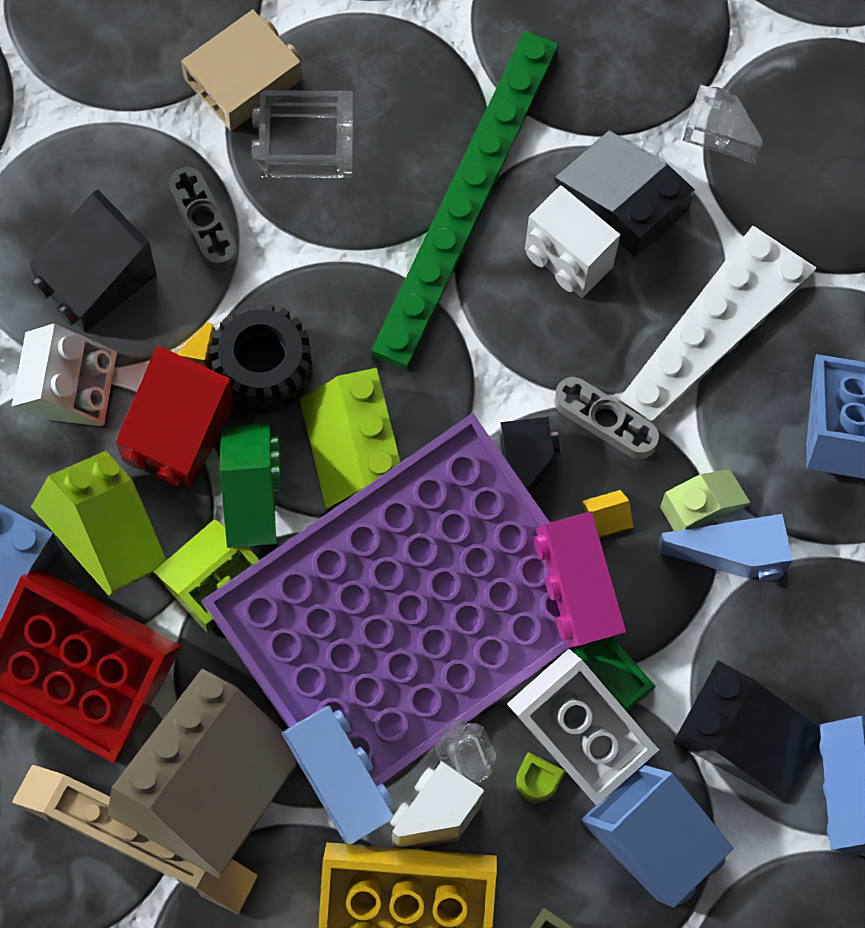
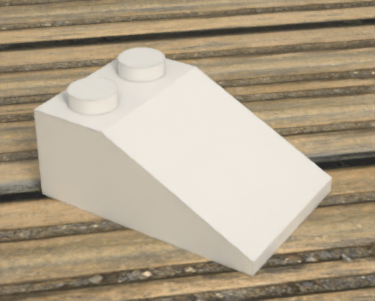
M570 649L563 653L507 703L511 710L596 806L659 751L656 745L583 660Z

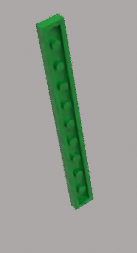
M523 31L371 349L372 357L403 370H408L558 52L559 44Z

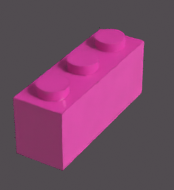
M592 511L537 527L538 536H534V546L539 559L546 562L549 576L545 577V584L549 597L552 601L556 600L561 616L557 617V627L563 641L568 640L569 647H575L625 633L626 629Z

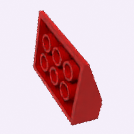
M37 569L20 577L0 621V701L114 764L119 759L163 685L181 645L46 571Z

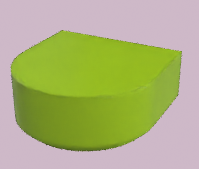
M528 752L517 773V791L528 802H546L555 794L565 774V770Z

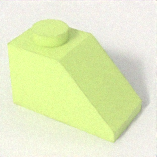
M727 469L700 474L665 492L660 508L673 530L679 531L710 526L749 506L750 501L731 470Z

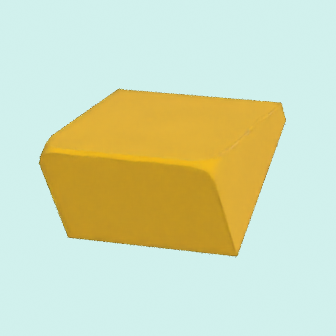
M206 323L177 354L211 369L210 346H213L212 336L215 332L213 324Z

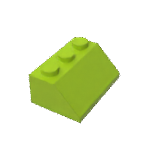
M377 368L337 376L300 398L326 512L332 511L401 463Z

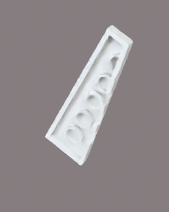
M752 226L625 390L618 402L650 422L655 423L689 391L692 385L698 383L711 371L718 361L734 350L745 336L761 325L771 312L801 288L813 276L816 267L755 226Z

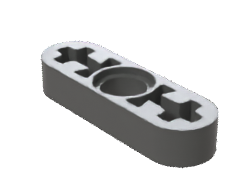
M183 167L176 170L169 181L171 195L205 264L217 271L230 268L237 260L236 242L204 177L197 169L192 167ZM188 181L194 187L197 200L192 203L187 191L182 189L181 183ZM199 211H209L214 215L213 222L205 227L195 225L192 219ZM216 235L220 247L225 249V256L219 257L217 253L213 252L210 237Z

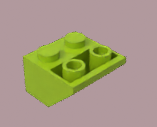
M214 519L154 570L153 574L204 631L209 633L217 624L201 601L254 565L259 559L248 546L227 548L225 526Z

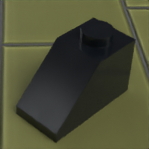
M548 416L500 422L499 439L502 455L530 494L552 468L554 454L560 453L557 429L550 430Z

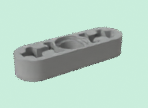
M569 377L558 384L554 403L562 415L634 459H645L654 453L659 440V432L652 422L580 378ZM574 390L580 393L579 400L582 403L575 400L572 404H568L565 402L567 395L564 392L572 394ZM592 399L596 402L593 403L589 415L586 416L583 414L585 412V405L589 407L590 400ZM602 409H609L616 414L618 421L611 427H603L597 423L595 414ZM624 420L630 423L628 424L627 431L624 430L622 437L617 434L621 431ZM641 432L646 433V442L648 444L644 442L639 446L633 444V435L638 436Z

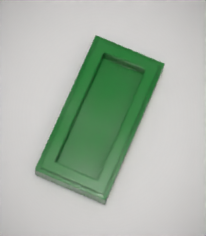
M612 637L575 646L571 650L583 660L627 713L656 688V685Z

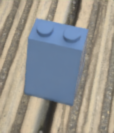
M642 765L580 820L657 901L673 908L688 901L694 895L696 886L707 875L717 872L725 864V857L734 849L673 773Z

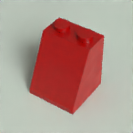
M157 345L116 439L119 454L122 456L121 459L133 468L142 470L145 466L157 472V477L169 485L178 487L181 483L191 488L221 434V426L226 425L235 409L230 378Z

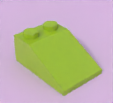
M107 451L49 475L31 505V508L108 596L152 575L153 571L166 561V557L132 479Z

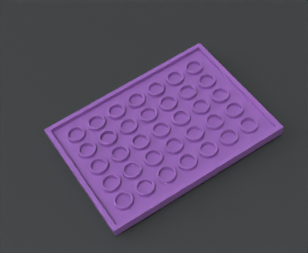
M474 413L464 418L201 601L289 728L323 707L330 706L333 713L337 710L342 712L352 732L347 734V737L354 749L361 747L368 756L373 766V769L368 771L376 786L384 783L570 648L568 640L563 641L557 627V617L561 616L557 601H552L547 592L545 577L549 576L546 562L539 559L534 546V536H538L536 528L550 522Z

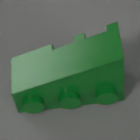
M270 422L221 426L220 480L227 548L277 544L274 491L281 490L279 436H271Z

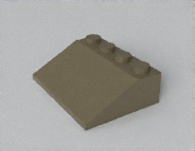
M201 669L112 786L107 816L219 878L294 771L298 762L281 734L283 731L237 687Z

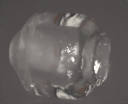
M457 720L445 726L441 731L443 736L436 743L435 753L439 761L444 762L474 784L490 776L493 772L492 766L496 762L497 752L484 727L478 723L465 724L464 720Z

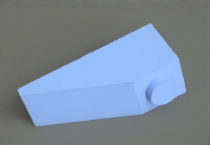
M782 514L662 533L658 544L659 553L744 578L759 576L760 581H770L784 575L783 572H787L793 561Z

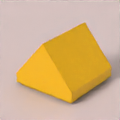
M621 490L582 501L585 513L592 511L599 538L633 528L630 502Z

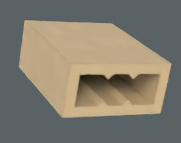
M253 9L181 60L184 80L230 131H233L302 80V58L293 45H285L278 37V31L273 23L267 18L262 20Z

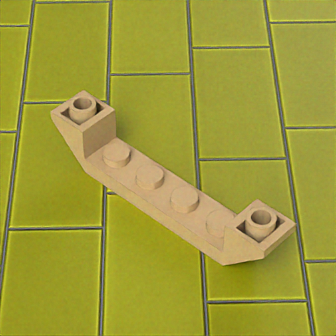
M35 765L31 766L12 801L14 805L49 822L53 819L197 890L201 897L239 915L258 877L257 874L232 859L221 876L217 878L107 816L109 796L64 774Z

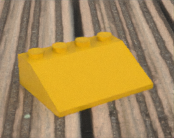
M327 842L322 866L318 928H492L497 855Z

